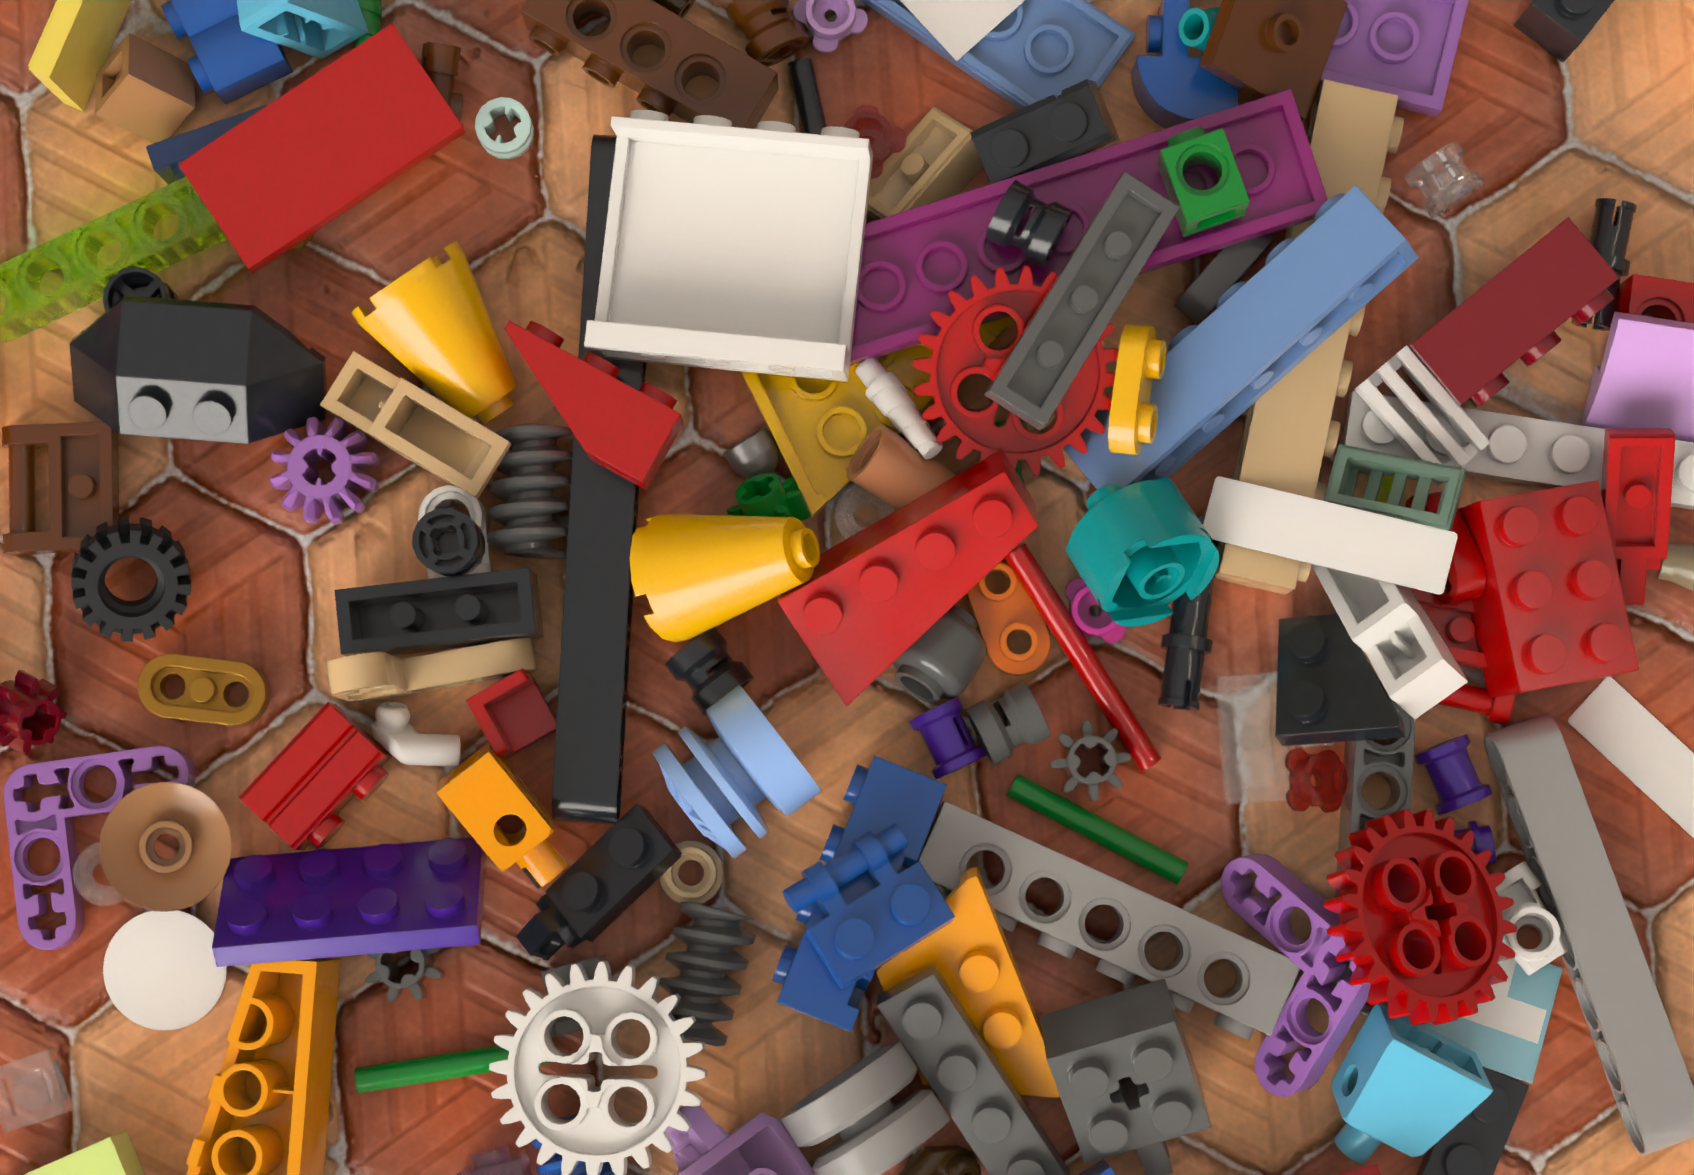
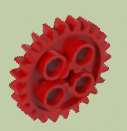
M1029 266L1022 267L1017 283H1009L1003 268L998 267L995 269L994 287L986 288L982 281L976 275L970 277L973 296L965 299L951 289L947 294L955 310L950 315L933 309L929 313L941 329L938 335L930 333H919L917 339L923 345L932 349L931 357L914 359L912 362V367L930 373V380L913 387L914 394L933 396L935 402L929 405L921 413L923 420L943 418L945 423L936 434V440L939 443L955 435L961 439L955 453V457L958 460L965 458L973 449L980 452L979 462L1003 450L1014 469H1016L1018 460H1026L1033 476H1039L1041 457L1049 455L1053 462L1061 469L1065 467L1063 447L1070 444L1074 449L1083 454L1088 451L1080 435L1085 428L1100 434H1104L1106 431L1102 423L1094 415L1098 409L1110 410L1112 399L1103 393L1106 386H1114L1115 373L1106 371V363L1118 358L1119 349L1103 348L1101 343L1103 339L1115 330L1111 323H1108L1055 409L1053 420L1044 429L1037 431L1027 429L1022 426L1019 417L1010 411L1005 424L1000 427L994 424V417L999 406L998 403L991 400L983 408L971 409L964 406L957 396L960 382L968 375L975 373L984 374L993 381L1003 361L1010 354L1028 325L1030 318H1032L1057 278V273L1049 271L1040 286L1033 285ZM997 311L1006 312L1015 321V337L1005 347L991 348L984 344L980 338V324L990 313Z
M1404 809L1365 822L1366 828L1348 835L1352 847L1337 851L1334 855L1344 870L1328 874L1326 878L1334 888L1340 891L1339 897L1324 901V907L1339 914L1340 923L1326 929L1327 935L1343 937L1346 944L1335 956L1336 961L1345 962L1353 960L1356 965L1349 983L1354 986L1369 982L1371 986L1367 1003L1375 1005L1388 1001L1389 1018L1395 1019L1409 1016L1411 1025L1415 1026L1432 1022L1433 1025H1439L1478 1013L1477 1004L1495 999L1491 985L1506 982L1508 979L1507 974L1497 962L1515 958V952L1502 942L1503 935L1517 932L1516 925L1502 918V910L1514 905V901L1512 898L1498 896L1495 889L1506 878L1504 873L1489 875L1485 868L1492 855L1491 851L1488 849L1474 854L1471 851L1474 832L1469 830L1454 835V818L1449 816L1435 821L1432 810L1429 809L1414 814L1411 813L1410 809Z

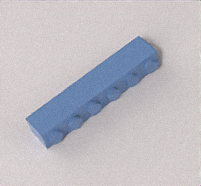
M1357 185L1346 194L1340 193L1327 200L1317 211L1313 224L1296 239L1292 237L1279 243L1269 253L1265 261L1266 265L1247 282L1241 281L1231 286L1219 298L1216 305L1217 309L1199 325L1186 327L1172 339L1168 346L1169 352L1166 354L1162 379H1153L1149 404H1156L1158 408L1157 430L1153 443H1143L1139 455L1112 453L1108 443L1110 410H1097L1094 416L1106 429L1104 434L1085 428L1080 434L1088 450L1085 454L1077 451L1070 444L1063 447L1065 452L1096 489L1107 484H1117L1122 488L1140 481L1171 477L1419 258L1406 238Z

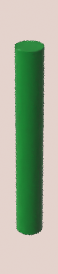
M1020 774L1016 775L1006 796L1175 885H1178L1186 871L1187 861Z
M499 1045L357 1067L354 1070L355 1085L358 1093L490 1073L494 1071L489 1070V1064L502 1059H508L509 1051Z

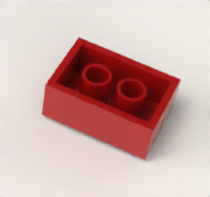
M1598 480L1481 500L1459 508L1485 565V589L1482 596L1477 600H1472L1475 612L1470 614L1475 625L1478 652L1484 653L1487 667H1482L1486 690L1491 699L1639 670Z

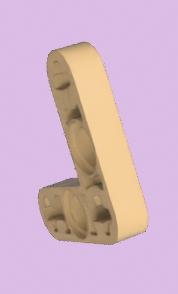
M532 638L510 639L406 659L397 658L386 652H372L341 657L326 662L331 695L352 703L382 701L501 679L522 668L528 672L537 670Z

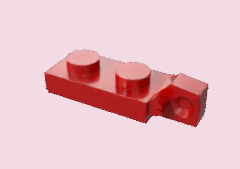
M1605 428L1601 495L1625 605H1644L1647 570H1660L1662 559H1667L1675 453V433L1671 428Z

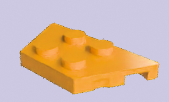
M977 867L968 869L959 878V885L944 899L955 915L954 920L876 969L877 976L885 992L934 964L1019 1094L1058 1098L1060 1095L1046 1060L1041 1024ZM918 1068L917 1072L922 1084L930 1085Z

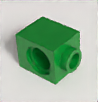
M1196 127L1178 133L1167 140L1168 148L1160 150L1157 166L1170 201L1180 207L1175 216L1183 237L1245 216L1250 200L1223 128L1206 134L1203 127ZM1192 165H1206L1216 173L1218 184L1208 190L1194 189L1186 183L1183 172Z

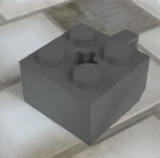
M1161 979L1041 1015L1046 1060L1085 1164L1136 1149L1146 1175L1173 1173L1165 1141L1210 1128L1211 1123L1197 1069L1166 980Z

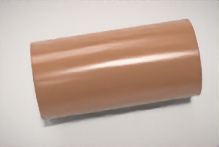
M878 425L864 438L855 451L847 470V478L895 510L958 475L935 458L924 459L909 441L884 425Z

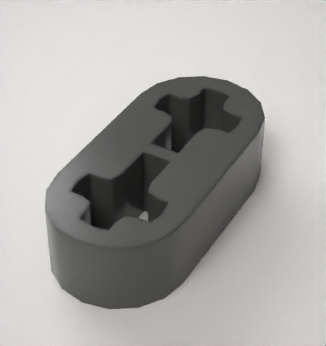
M1270 233L1223 248L1184 292L1174 307L1195 325H1199L1216 308L1222 294L1239 282L1271 245L1276 236Z

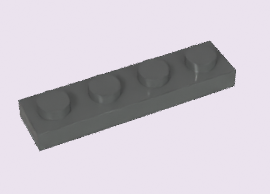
M1124 172L1117 179L984 395L1038 430L1044 428L1180 207Z
M934 964L878 995V1008L989 1175H1070L1069 1168Z

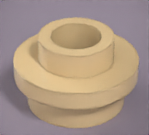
M684 841L676 844L682 854L659 877L662 888L671 899L678 903L691 901L701 904L708 901L718 892L723 881L724 870L719 855L713 848L702 842ZM689 860L699 862L704 869L703 879L694 886L685 884L680 878V868Z

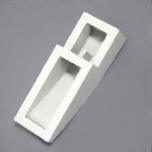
M1312 564L1350 638L1365 651L1389 697L1414 719H1417L1468 682L1447 645L1409 587Z

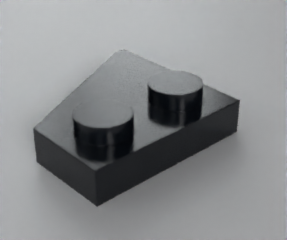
M1338 614L1279 619L1275 737L1282 746L1405 737V727L1393 708L1362 649L1352 641Z

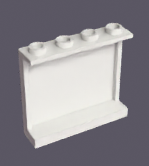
M633 110L630 113V118L611 116L610 126L617 138L595 321L587 320L584 346L589 352L606 359L848 382L873 163V152L869 139L859 138L860 133L856 130L834 126L822 128L821 135L796 133L795 126L778 121H761L757 124V129L732 127V121L711 115L695 116L693 123L668 121V115L652 110Z

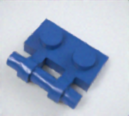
M897 824L889 826L876 835L868 831L852 841L853 849L825 866L820 861L801 872L803 879L783 890V895L793 912L798 913L814 902H817L826 918L808 928L806 936L840 990L947 926L955 918V915L920 861L899 874L896 873L888 858L908 846L907 839ZM867 872L876 888L847 905L838 888L862 873Z

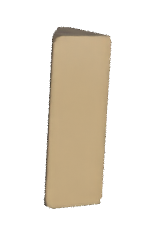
M933 106L872 175L867 214L876 221L960 194L983 167L970 134L972 130Z

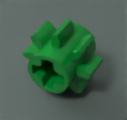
M762 473L745 480L735 493V498L739 505L727 508V514L731 516L795 517L800 521L811 517L809 507L802 492L799 491L794 478L791 477L781 483L780 478L773 473Z

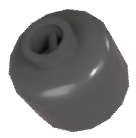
M953 606L893 662L897 670L895 673L897 682L911 695L928 703H937L940 699L951 700L960 696L967 688L986 656L985 643L976 631L979 626L978 622L968 612Z

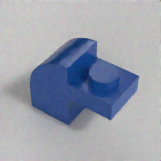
M1162 0L1157 15H1148L1146 53H1156V56L1137 55L1131 72L1132 87L1139 105L1150 119L1165 129L1238 106V88L1200 67L1201 58L1188 57V46L1181 41L1178 26L1183 14L1189 10L1190 0Z

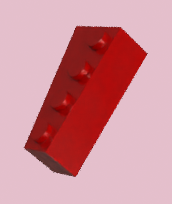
M1000 450L821 553L818 564L814 566V572L810 580L778 596L779 605L846 707L1038 527L1035 502L1004 451Z

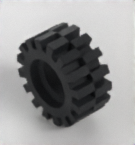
M129 517L117 518L118 525L109 527L107 522H104L96 527V534L93 537L87 534L80 542L79 553L75 552L72 561L71 588L73 590V601L76 609L81 608L82 619L90 627L94 623L99 625L100 634L110 638L113 632L121 633V641L133 642V634L143 633L144 639L147 640L156 637V628L162 626L165 631L175 624L174 616L177 613L183 615L187 607V595L191 593L189 564L180 541L175 542L172 539L171 531L163 525L158 530L152 527V520L140 518L139 524L129 523ZM126 557H137L147 561L157 574V582L154 589L146 597L135 601L122 600L114 596L105 583L106 573L114 562Z

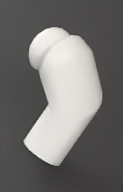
M387 701L381 703L376 708V721L371 724L374 740L398 761L406 765H459L461 751L459 734L419 733L408 724L410 720L408 707L400 702Z

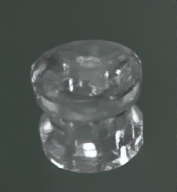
M1454 141L1439 149L1403 176L1410 187L1421 190L1426 198L1424 208L1431 218L1449 210L1485 184L1480 174L1469 171L1463 162L1464 150L1458 141Z

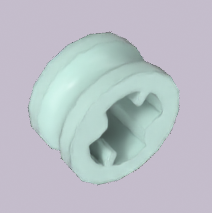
M495 98L484 104L476 116L475 130L481 145L488 154L498 159L510 160L520 157L531 146L534 139V126L528 111L520 102L512 98ZM506 114L509 122H512L514 116L521 121L514 127L516 138L506 143L503 142L500 135L497 136L495 141L488 136L496 130L493 120Z

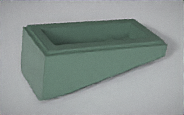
M1339 444L1323 501L1451 531L1467 472L1464 468ZM1359 473L1369 474L1363 498L1353 497ZM1383 476L1394 477L1387 503L1377 501ZM1407 479L1418 480L1411 508L1400 506ZM1432 482L1444 483L1437 513L1424 511Z

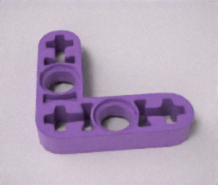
M153 746L28 764L19 767L9 776L4 785V806L17 918L21 935L29 945L43 950L60 949L71 945L78 939L84 928L85 916L73 818L110 813L123 797L132 792L133 780L126 765V762L134 760L132 772L144 773L159 769V759L164 757L167 766L178 767L179 778L169 782L182 783L193 787L196 770L193 761L185 752L174 747ZM102 765L110 768L115 774L117 786L111 798L97 803L86 795L84 779L90 770ZM70 769L67 788L74 807L67 808L69 796L63 795L42 799L40 803L41 810L37 811L34 802L23 800V790L33 786L34 776H37L39 784L43 785L67 784L63 771ZM151 783L136 784L133 786L134 789H137ZM42 838L54 841L59 847L61 854L58 867L51 874L45 876L34 872L28 862V852L31 846ZM63 882L64 892L50 893L52 908L54 912H65L66 925L57 927L55 931L56 938L52 939L49 929H39L37 925V916H43L48 912L47 894L33 896L32 885L46 886Z
M1257 853L1239 857L1228 863L1221 877V890L1225 901L1238 915L1304 972L1286 1001L1272 1035H1266L1255 1057V1072L1261 1085L1274 1096L1287 1097L1310 1089L1318 1082L1365 1005L1371 984L1366 982L1352 986L1349 983L1350 977L1339 981L1346 969L1347 963L1337 962L1335 956L1346 944L1343 937L1327 935L1326 930L1332 925L1340 923L1339 914L1325 908L1324 900L1268 854ZM1253 872L1257 874L1254 885L1262 893L1255 896L1250 892L1253 888V882L1247 876L1248 873ZM1282 895V898H1280L1278 901L1272 898L1275 896ZM1295 907L1303 909L1311 921L1312 931L1306 942L1296 938L1289 925V917ZM1353 960L1350 961L1349 965L1352 972L1356 968ZM1339 981L1335 987L1328 984ZM1312 998L1322 1002L1327 1009L1329 1025L1324 1033L1316 1031L1308 1021L1306 1008ZM1300 1044L1307 1047L1296 1051L1289 1063V1069L1294 1075L1288 1077L1284 1073L1287 1062L1281 1055L1297 1050Z

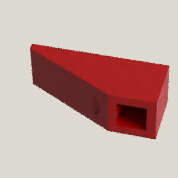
M508 321L504 328L590 460L647 490L684 424L681 414L673 410L677 400L657 387L645 382L642 383L639 391L616 379L621 370L596 354L587 351L581 360L560 348L564 339L539 323L530 321L526 329Z

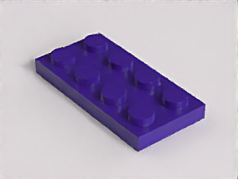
M473 837L231 858L223 878L212 943L216 966L223 967L481 944L486 853Z

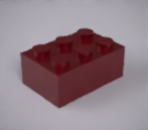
M1568 217L1415 340L1409 349L1458 405H1462L1469 399L1477 408L1509 383V380L1502 372L1520 358L1528 367L1560 343L1562 340L1554 330L1571 317L1579 326L1610 303L1614 297L1607 288L1618 280L1619 276Z

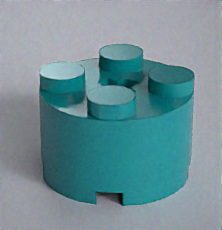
M1169 478L1140 481L1122 488L1117 484H1107L1097 489L1088 498L1086 506L1089 511L1074 528L1065 549L1071 562L1102 610L1110 615L1113 622L1126 627L1151 624L1173 614L1168 604L1184 593L1192 601L1212 580L1220 559L1211 536L1177 486Z

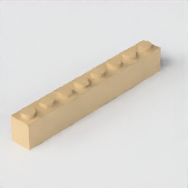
M1326 79L1323 80L1313 98L1306 135L1328 200L1337 194H1346L1357 185L1382 214L1384 213L1391 188V178L1382 176L1386 154H1396L1404 125V118L1395 116L1399 95ZM1315 219L1286 228L1283 241L1292 237L1296 239L1315 222ZM1365 306L1247 409L1232 479L1324 500L1327 483L1318 482L1323 457L1332 459L1340 431V422L1331 420L1336 396L1345 397L1353 369V361L1344 359L1348 335L1357 337L1362 325ZM1219 541L1218 553L1220 559L1215 572V579L1286 595L1296 588L1297 581H1307L1312 564Z

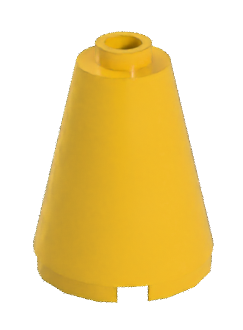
M455 241L444 248L451 258L449 261L442 264L438 256L433 259L429 257L370 297L369 299L376 308L375 311L370 313L364 304L355 308L351 314L360 326L441 400L469 418L477 415L484 425L515 404L508 393L515 389L518 384L465 253L458 242Z
M658 514L645 519L649 522L647 526L636 529L632 536L629 557L631 581L635 596L647 594L654 612L653 614L644 615L647 623L662 639L680 642L692 639L810 580L814 572V566L818 564L820 559V548L814 532L810 528H806L795 517Z

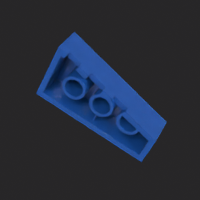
M874 756L870 768L857 764L843 799L855 804L846 828L833 824L819 860L830 863L853 849L852 841L868 831L876 835L889 826L897 824L904 833L908 846L888 859L896 873L899 874L917 863L947 784L877 756ZM864 872L839 887L838 890L848 905L876 888L867 872ZM814 902L798 912L796 920L807 924L798 949L787 944L785 945L772 981L783 985L777 1003L852 1032L860 1011L858 1009L864 991L867 990L875 970L840 990L806 936L808 928L826 918L817 902Z

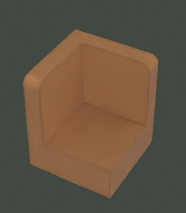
M130 33L96 74L95 115L152 143L170 138L195 109V77L189 64Z

